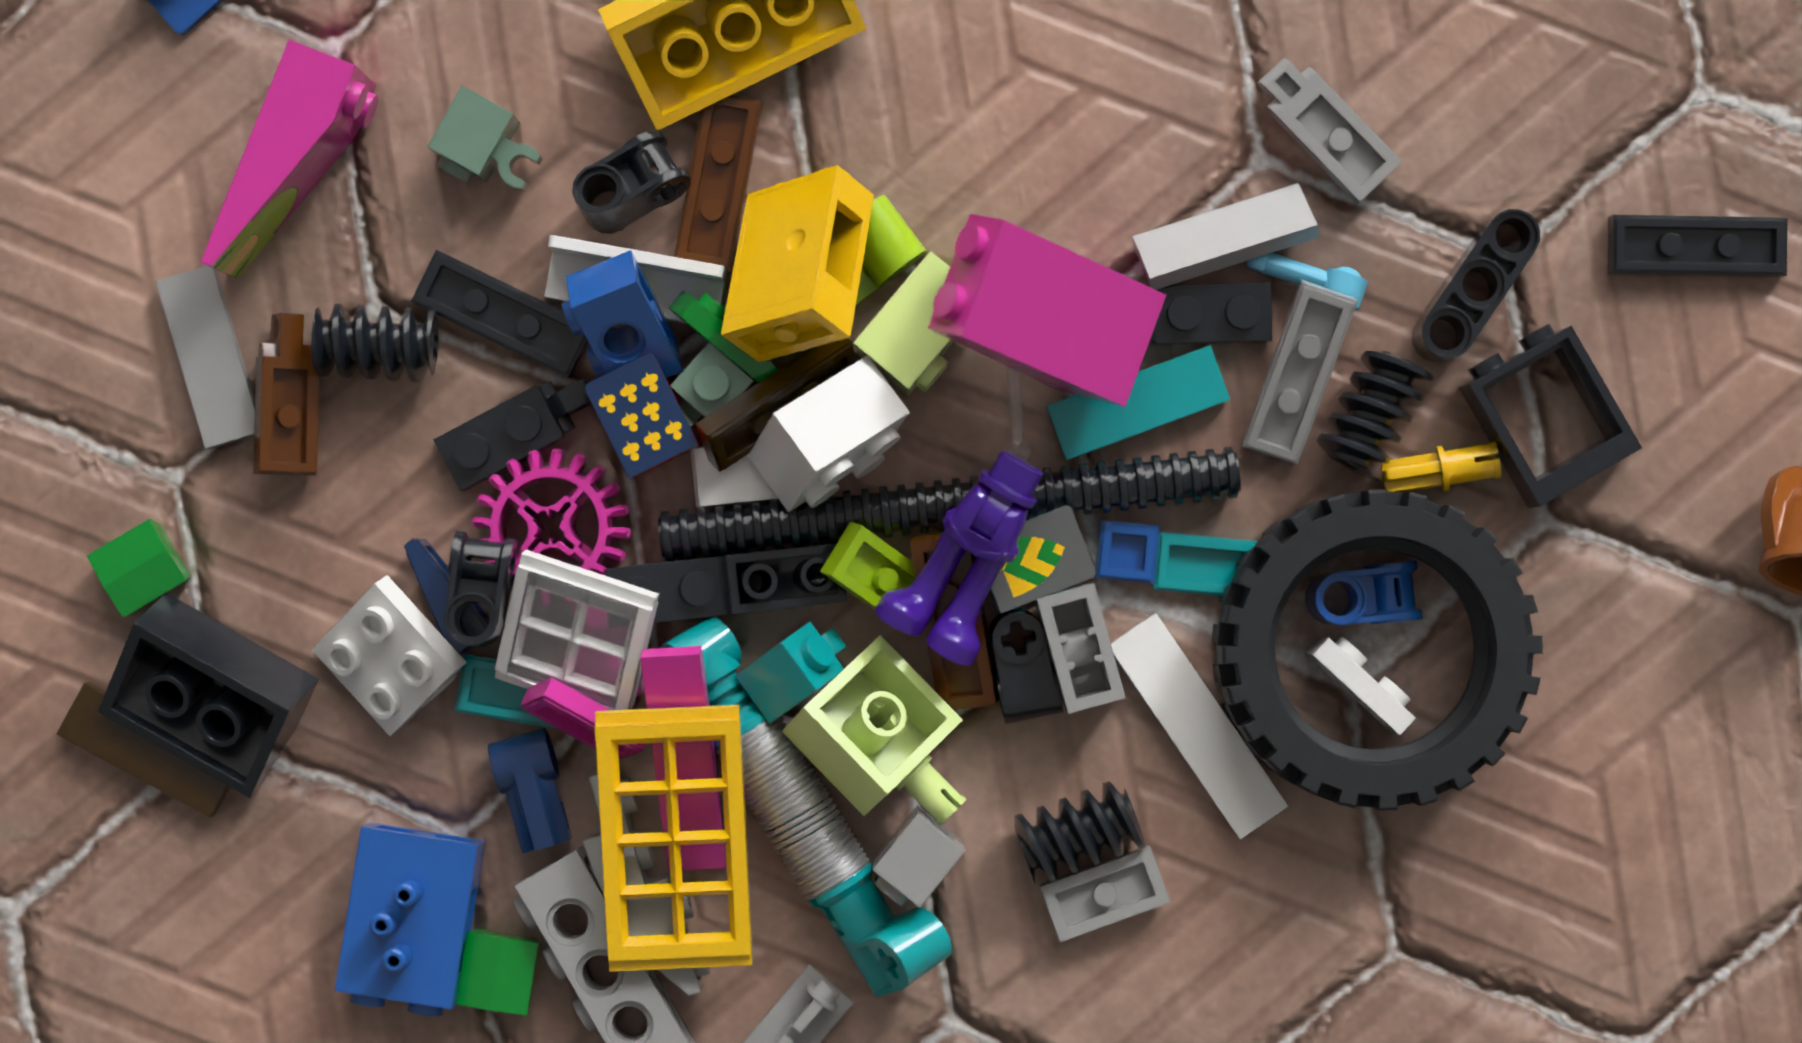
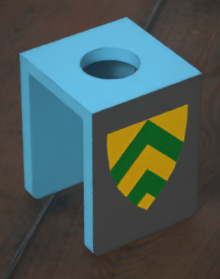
M1062 506L1025 521L1023 531L1017 543L1019 554L1014 561L1005 564L989 591L997 612L1004 613L1038 598L1091 579L1096 575L1095 567L1071 507Z

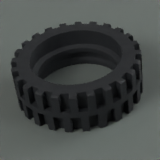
M1366 490L1337 495L1318 502L1309 503L1296 509L1295 513L1284 520L1275 522L1261 533L1263 537L1251 550L1244 552L1236 563L1239 568L1231 583L1226 585L1222 596H1220L1219 602L1223 604L1218 625L1213 624L1212 642H1216L1217 664H1213L1215 682L1220 683L1225 703L1222 705L1229 720L1233 721L1244 737L1243 741L1250 751L1258 755L1270 767V770L1281 778L1314 796H1319L1338 805L1356 808V806L1371 807L1378 811L1397 810V806L1412 803L1424 806L1437 802L1438 798L1436 795L1452 788L1461 791L1474 783L1475 780L1471 775L1483 765L1495 766L1506 754L1500 748L1511 732L1520 734L1528 717L1520 713L1527 694L1537 695L1541 678L1532 676L1534 654H1543L1542 636L1533 635L1530 614L1538 612L1533 595L1523 594L1516 578L1523 572L1514 558H1504L1494 546L1498 539L1486 527L1476 528L1463 518L1465 512L1450 504L1441 506L1428 501L1425 495L1412 492L1395 493L1386 492V490ZM1363 549H1384L1400 552L1424 562L1437 571L1451 585L1462 601L1473 635L1474 653L1470 678L1462 697L1453 711L1442 723L1421 738L1400 746L1384 749H1365L1344 745L1324 736L1310 726L1295 710L1286 696L1278 675L1275 659V640L1279 619L1285 604L1297 585L1310 572L1326 561L1351 551Z

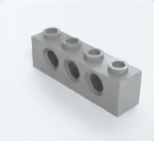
M582 845L515 885L520 895L514 899L516 909L530 930L537 926L539 927L549 945L548 948L543 950L546 961L560 981L566 977L569 979L578 995V998L573 1000V1006L588 1031L597 1028L605 1043H696L655 970L618 971L617 980L610 984H599L589 976L587 970L588 960L597 955L608 957L605 898L593 873L588 855ZM566 904L580 906L588 917L586 931L580 934L566 932L558 921V912L561 906ZM628 1006L640 1009L647 1018V1030L638 1035H630L623 1032L617 1024V1011Z

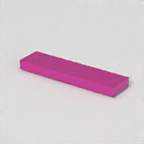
M702 646L642 650L640 661L647 709L709 706ZM714 740L675 742L677 780L718 778ZM651 743L656 781H665L663 743ZM720 792L678 794L680 831L724 829ZM666 794L658 795L662 830L663 832H668ZM725 843L681 845L682 870L726 868ZM665 846L667 869L670 871L669 846Z

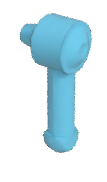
M1270 253L1246 261L1247 268L1257 273H1263L1299 286L1302 279L1355 297L1358 300L1355 311L1359 310L1369 283L1356 270L1349 267L1327 268L1325 271L1276 253Z

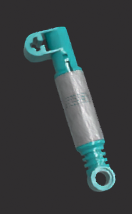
M707 617L662 644L660 648L702 646L709 706L740 705L744 796L747 800L746 804H750L749 809H753V814H756V819H759V824H762V830L767 831L766 836L771 837L770 842L775 843L774 848L778 849L777 854L781 855L780 859L784 860L783 864L787 865L786 869L790 870L789 874L793 875V879L796 880L799 889L803 890L802 894L806 895L805 899L808 900L810 906L822 909L874 996L880 997L905 989L948 958L952 953L950 937L935 915L923 907H915L895 915L893 914L871 878L873 866L869 862V858H866V853H863V848H860L857 838L853 837L854 833L850 832L851 828L847 827L848 823L844 822V816H838L840 810H835L836 804L832 803L833 798H827L829 792H826L827 788H823V783H820V778H817L814 768L810 767L811 763L807 762L808 758H805V755L782 732L787 724L783 723L784 718L778 717L769 724L736 678L737 672L735 669L741 666L742 654L739 644L728 626L716 617ZM714 740V749L716 754H719V759H721L720 740Z

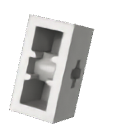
M1088 583L1034 600L1039 621L1045 633L1050 661H1052L1064 711L1070 714L1125 699V693L1095 584Z
M918 805L873 860V871L878 874L875 878L877 880L875 885L902 907L909 899L920 908L965 852L963 841L942 824L939 826L935 822L936 820Z

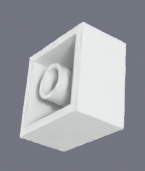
M867 355L773 413L748 457L788 512L804 502H807L813 508L831 497L840 488L837 482L851 472L859 479L879 466L885 460V456L882 453L901 438L897 430L910 412Z

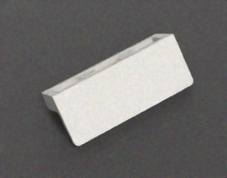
M550 235L548 247L552 250L544 295L546 299L560 302L568 301L566 276L632 250L668 321L686 324L668 309L682 291H685L697 300L704 293H707L722 305L728 275L727 270L722 265Z

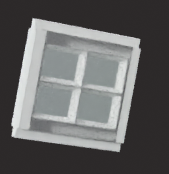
M525 549L521 554L520 563L516 569L495 666V678L528 689L552 677L610 710H631L635 702L642 673L640 656L642 650L648 648L659 594Z

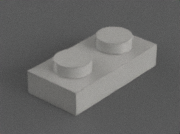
M1149 845L1145 846V848L1125 853L1123 856L1103 861L1096 866L1092 865L1074 874L1070 873L1057 878V880L1039 885L1060 942L1170 903Z

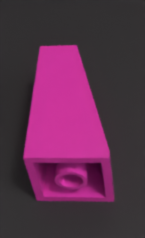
M969 214L965 227L956 239L955 255L944 285L935 296L934 312L928 329L1056 390L1126 407L1166 295L1006 220Z

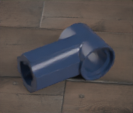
M543 728L489 743L488 754L494 779L500 793L506 794L522 853L540 850L571 840L572 835L556 781L560 777L558 762L547 729Z

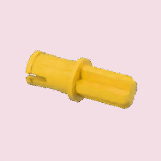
M1493 441L1484 445L1444 451L1442 446H1436L1435 453L1392 459L1388 464L1382 463L1381 466L1384 489L1386 492L1403 493L1441 486L1442 492L1450 491V485L1501 478L1500 459H1496V455L1499 453L1497 444Z

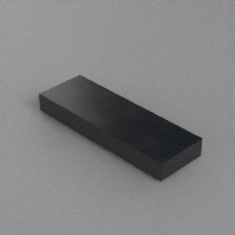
M1611 215L1608 217V275L1782 278L1787 276L1788 218Z
M438 250L435 251L411 300L412 303L426 310L435 309L438 316L569 379L588 343L584 333L577 336L573 334L562 310Z

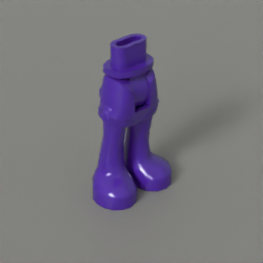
M1002 450L991 470L983 469L978 477L980 481L970 489L958 506L946 511L943 519L945 527L919 576L907 588L887 591L875 607L874 611L877 616L903 633L912 636L921 635L931 621L936 606L965 552H971L976 556L951 602L926 638L927 644L944 658L963 666H971L980 649V642L975 628L980 609L1005 564L1014 561L1019 554L1017 543L1024 528L1029 511L1028 508H1033L1037 502L1032 493L1042 478L1043 473L1013 454Z

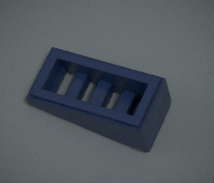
M412 538L404 545L406 555L441 635L462 656L472 647L456 642L449 636L444 626L449 586V566L427 539ZM472 604L466 607L460 617V626L469 637H476L482 634L489 624V615L480 604Z

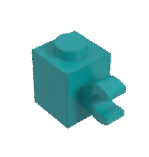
M809 622L735 676L770 724L844 670L835 654L847 645L834 627L820 636L812 623Z

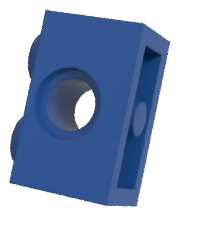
M632 250L566 276L569 300L562 303L563 312L573 334L577 336L584 333L590 346L586 347V352L597 378L648 353L656 357L666 378L683 372L677 338ZM619 324L627 325L621 328H612L613 326Z

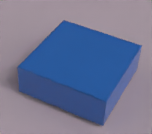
M1100 520L1095 578L1154 584L1160 526Z

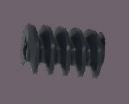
M336 303L334 305L329 320L323 319L319 307L315 310L311 336V358L314 371L318 376H329L335 364L342 378L353 377L358 365L365 379H376L382 366L385 376L389 381L399 380L405 367L412 382L423 381L429 368L431 375H434L439 350V325L435 309L428 310L423 325H416L412 308H405L399 324L393 323L388 306L381 307L376 322L369 321L365 305H358L352 321H346L342 304Z
M1365 351L1360 359L1371 373L1354 371L1349 378L1351 384L1360 394L1343 392L1338 398L1340 404L1349 414L1331 413L1327 419L1329 425L1338 435L1321 433L1316 441L1325 453L1337 463L1361 476L1379 481L1380 479L1368 467L1369 463L1388 464L1391 458L1379 447L1381 441L1400 443L1402 438L1390 426L1392 420L1411 422L1413 417L1404 409L1401 403L1403 400L1421 402L1424 396L1412 383L1414 379L1433 381L1434 376L1417 364L1390 352Z
M1109 781L1102 785V802H1098L1092 793L1086 789L1081 791L1080 810H1076L1068 799L1064 797L1059 799L1058 818H1054L1045 806L1037 807L1036 826H1032L1022 814L1014 816V829L1034 884L1035 869L1038 868L1042 870L1050 881L1057 880V861L1060 860L1066 864L1073 874L1079 872V853L1082 852L1089 857L1095 866L1101 864V851L1104 844L1117 857L1123 856L1124 837L1129 836L1139 849L1145 848L1144 837L1125 788L1124 794H1121Z

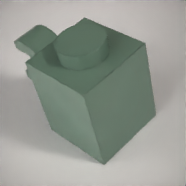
M463 85L460 87L427 146L433 153L441 157L436 167L465 184L468 183L472 175L487 183L498 163V171L503 181L518 191H525L528 185L522 179L513 175L512 167L514 162L520 158H527L533 163L540 165L543 160L533 147L511 141L520 124V121L513 113Z
M708 342L670 387L685 399L679 406L692 430L703 417L709 416L756 384L714 345Z

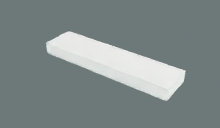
M1157 613L1152 614L1111 642L1115 659L1239 839H1242L1288 807Z

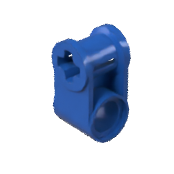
M1416 560L1364 566L1365 569L1325 573L1312 580L1305 592V604L1308 612L1315 620L1323 624L1349 625L1367 622L1383 624L1423 619L1422 610L1416 608L1412 572L1417 570ZM1334 582L1343 585L1349 596L1346 609L1338 615L1330 613L1325 608L1323 602L1326 588Z

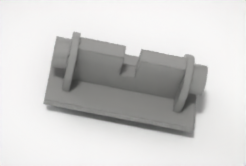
M809 964L743 1043H820L854 1002Z

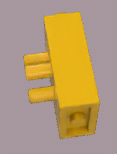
M838 165L823 168L820 171L786 182H780L774 186L747 194L721 335L757 362L767 361L849 338L851 336L874 194Z

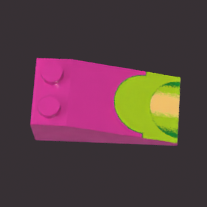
M288 39L201 263L238 279L353 142L359 127H368L378 104V95L373 93L376 84L356 65Z

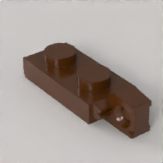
M272 314L270 343L262 342L259 344V357H256L253 474L316 476L320 376L316 374L313 368L311 345L303 344L304 314Z

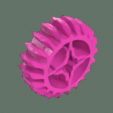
M561 449L552 450L550 465L544 467L540 452L533 450L528 453V462L531 470L525 472L517 460L511 459L506 463L508 471L514 478L510 483L497 474H493L489 478L491 485L501 493L497 499L484 494L478 496L477 503L493 509L491 518L479 516L472 519L473 527L481 529L490 528V538L479 540L502 543L507 538V517L511 506L518 510L517 512L524 518L528 526V536L517 555L513 583L521 554L525 549L545 555L550 550L558 548L582 564L580 568L604 576V569L609 568L603 564L607 556L617 561H625L627 553L622 549L611 547L613 537L621 539L631 538L632 530L625 527H614L613 518L624 517L630 514V509L628 505L610 507L608 500L617 496L622 489L619 484L612 483L600 490L597 485L607 472L604 467L597 465L587 476L582 475L587 458L577 453L573 457L569 469L564 468L565 456L564 451ZM550 479L567 480L576 485L568 496L564 495L555 505L548 507L541 505L523 492L535 483ZM589 498L594 504L599 521L598 539L594 550L590 549L586 545L587 543L581 539L575 527L576 519L584 509L582 506ZM531 509L537 514H547L551 518H555L556 512L564 513L562 516L564 519L559 527L565 533L564 537L573 543L574 547L566 541L557 542L556 538H549V543L540 542L545 528L540 523V519L531 512ZM486 560L485 563L494 564L495 560ZM540 588L539 600L541 606H552L554 592ZM561 595L565 605H571L576 602L575 599Z

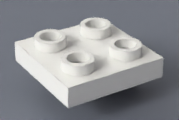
M388 575L374 583L312 649L317 657L389 736L401 729L421 708L440 694L456 678V673L467 663Z

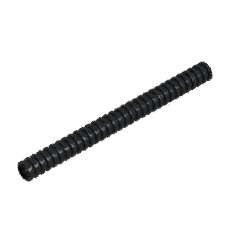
M1224 447L1221 454H1216L1214 449H1206L1204 456H1197L1196 451H1188L1186 458H1179L1178 453H1171L1168 456V460H1161L1159 455H1153L1150 457V462H1143L1141 457H1135L1132 459V464H1124L1123 459H1118L1114 461V466L1107 467L1105 461H1100L1096 463V468L1089 469L1086 463L1078 464V470L1070 471L1068 465L1060 466V472L1054 473L1051 472L1050 467L1042 468L1043 476L1032 493L1037 502L1033 508H1028L1027 516L1029 519H1032L1062 506L1071 507L1073 514L1076 510H1083L1084 515H1091L1093 508H1101L1102 513L1111 512V506H1119L1120 511L1129 510V504H1137L1138 509L1147 508V502H1155L1157 507L1165 506L1166 500L1172 499L1175 505L1183 504L1184 498L1190 497L1193 503L1201 502L1202 496L1209 495L1211 501L1219 500L1220 494L1227 493L1229 499L1237 498L1238 492L1241 491L1238 457L1232 447ZM970 476L969 482L961 483L960 478H952L949 485H942L941 480H934L931 487H924L923 482H916L914 489H906L905 484H898L896 491H888L887 486H880L878 493H870L868 488L861 489V495H851L850 490H845L842 492L843 497L833 498L832 495L813 508L807 502H804L790 512L786 510L783 504H779L778 499H770V505L761 506L759 500L752 501L751 507L743 508L741 502L734 503L733 509L725 510L724 505H716L715 511L707 512L706 507H697V513L689 514L687 509H679V515L671 516L669 511H661L658 518L662 557H665L666 562L675 561V556L683 555L684 560L693 559V554L701 553L703 558L711 557V552L720 551L721 556L729 555L730 550L738 549L739 554L747 553L748 548L756 547L757 552L766 551V546L774 545L775 550L784 549V544L793 543L794 548L802 547L803 541H811L812 546H818L821 539H829L830 544H837L838 537L842 536L850 522L864 526L873 534L884 532L885 538L892 537V531L902 530L903 536L911 534V529L920 528L921 534L929 533V527L938 526V530L942 532L945 528L943 519L946 511L956 508L979 479L978 476Z

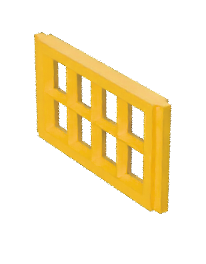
M740 705L596 711L595 737L609 972L752 965ZM720 740L722 778L677 780L675 742ZM663 743L665 781L620 783L618 745ZM723 792L725 829L680 831L678 794ZM666 794L668 832L623 834L621 796ZM725 843L727 881L682 882L681 845ZM669 846L671 883L626 885L624 848ZM728 894L730 932L685 934L683 896ZM671 897L673 934L629 936L627 899Z

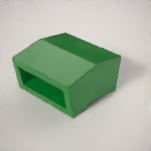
M150 518L87 555L103 588L123 618L183 583L191 576L173 547L163 526Z
M479 928L467 931L455 1004L527 1016L539 944L538 939Z

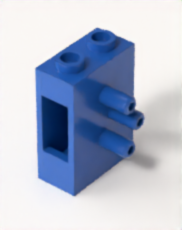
M373 822L362 826L335 991L350 993L349 1001L362 1006L383 1007L385 1006V1000L388 999L407 1002V1011L419 1015L442 1016L444 1008L452 1010L456 1006L467 931L472 930L486 840Z

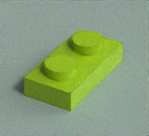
M853 522L849 523L820 571L873 610H875L879 600L887 591L907 588L916 579L914 565L911 560L864 526Z

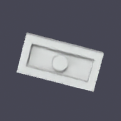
M1342 636L1336 643L1328 637H1320L1305 653L1389 732L1401 735L1415 720L1416 717L1405 708L1411 699L1387 677L1384 676L1379 682L1375 681L1361 668L1367 661L1366 657Z

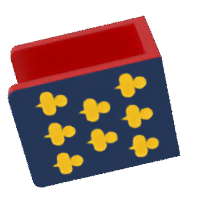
M651 353L645 354L585 385V391L629 479H635L690 452L694 448L702 446L694 428L691 430L679 406L681 402L675 390L670 387L671 382L669 378L665 377L656 357Z

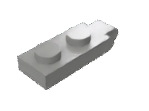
M1283 58L1258 82L1260 88L1272 100L1266 106L1268 113L1356 204H1359L1402 162L1312 68L1307 67L1300 73L1290 61Z

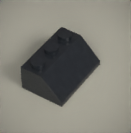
M165 593L133 623L98 712L251 798L298 726L319 679L181 600Z

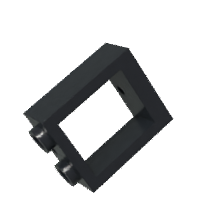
M1550 323L1519 340L1523 348L1522 352L1506 361L1502 359L1499 352L1468 369L1473 380L1459 387L1488 440L1496 442L1499 452L1498 457L1528 508L1543 506L1642 449L1572 325L1554 332ZM1555 352L1604 438L1535 477L1487 395L1486 390L1548 354Z

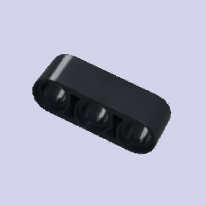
M1508 209L1490 218L1479 229L1415 324L1412 331V342L1416 352L1423 359L1430 362L1443 363L1463 355L1471 347L1538 247L1540 228L1536 219L1530 213L1521 209ZM1500 224H1509L1519 232L1521 245L1516 253L1506 252L1498 245L1496 230ZM1467 272H1477L1486 279L1488 294L1484 301L1472 300L1465 294L1463 279ZM1436 319L1445 320L1454 327L1456 341L1450 350L1438 348L1431 340L1430 328Z

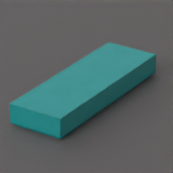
M1211 345L1139 371L1126 407L1079 395H1073L1045 407L1065 461L1231 399Z

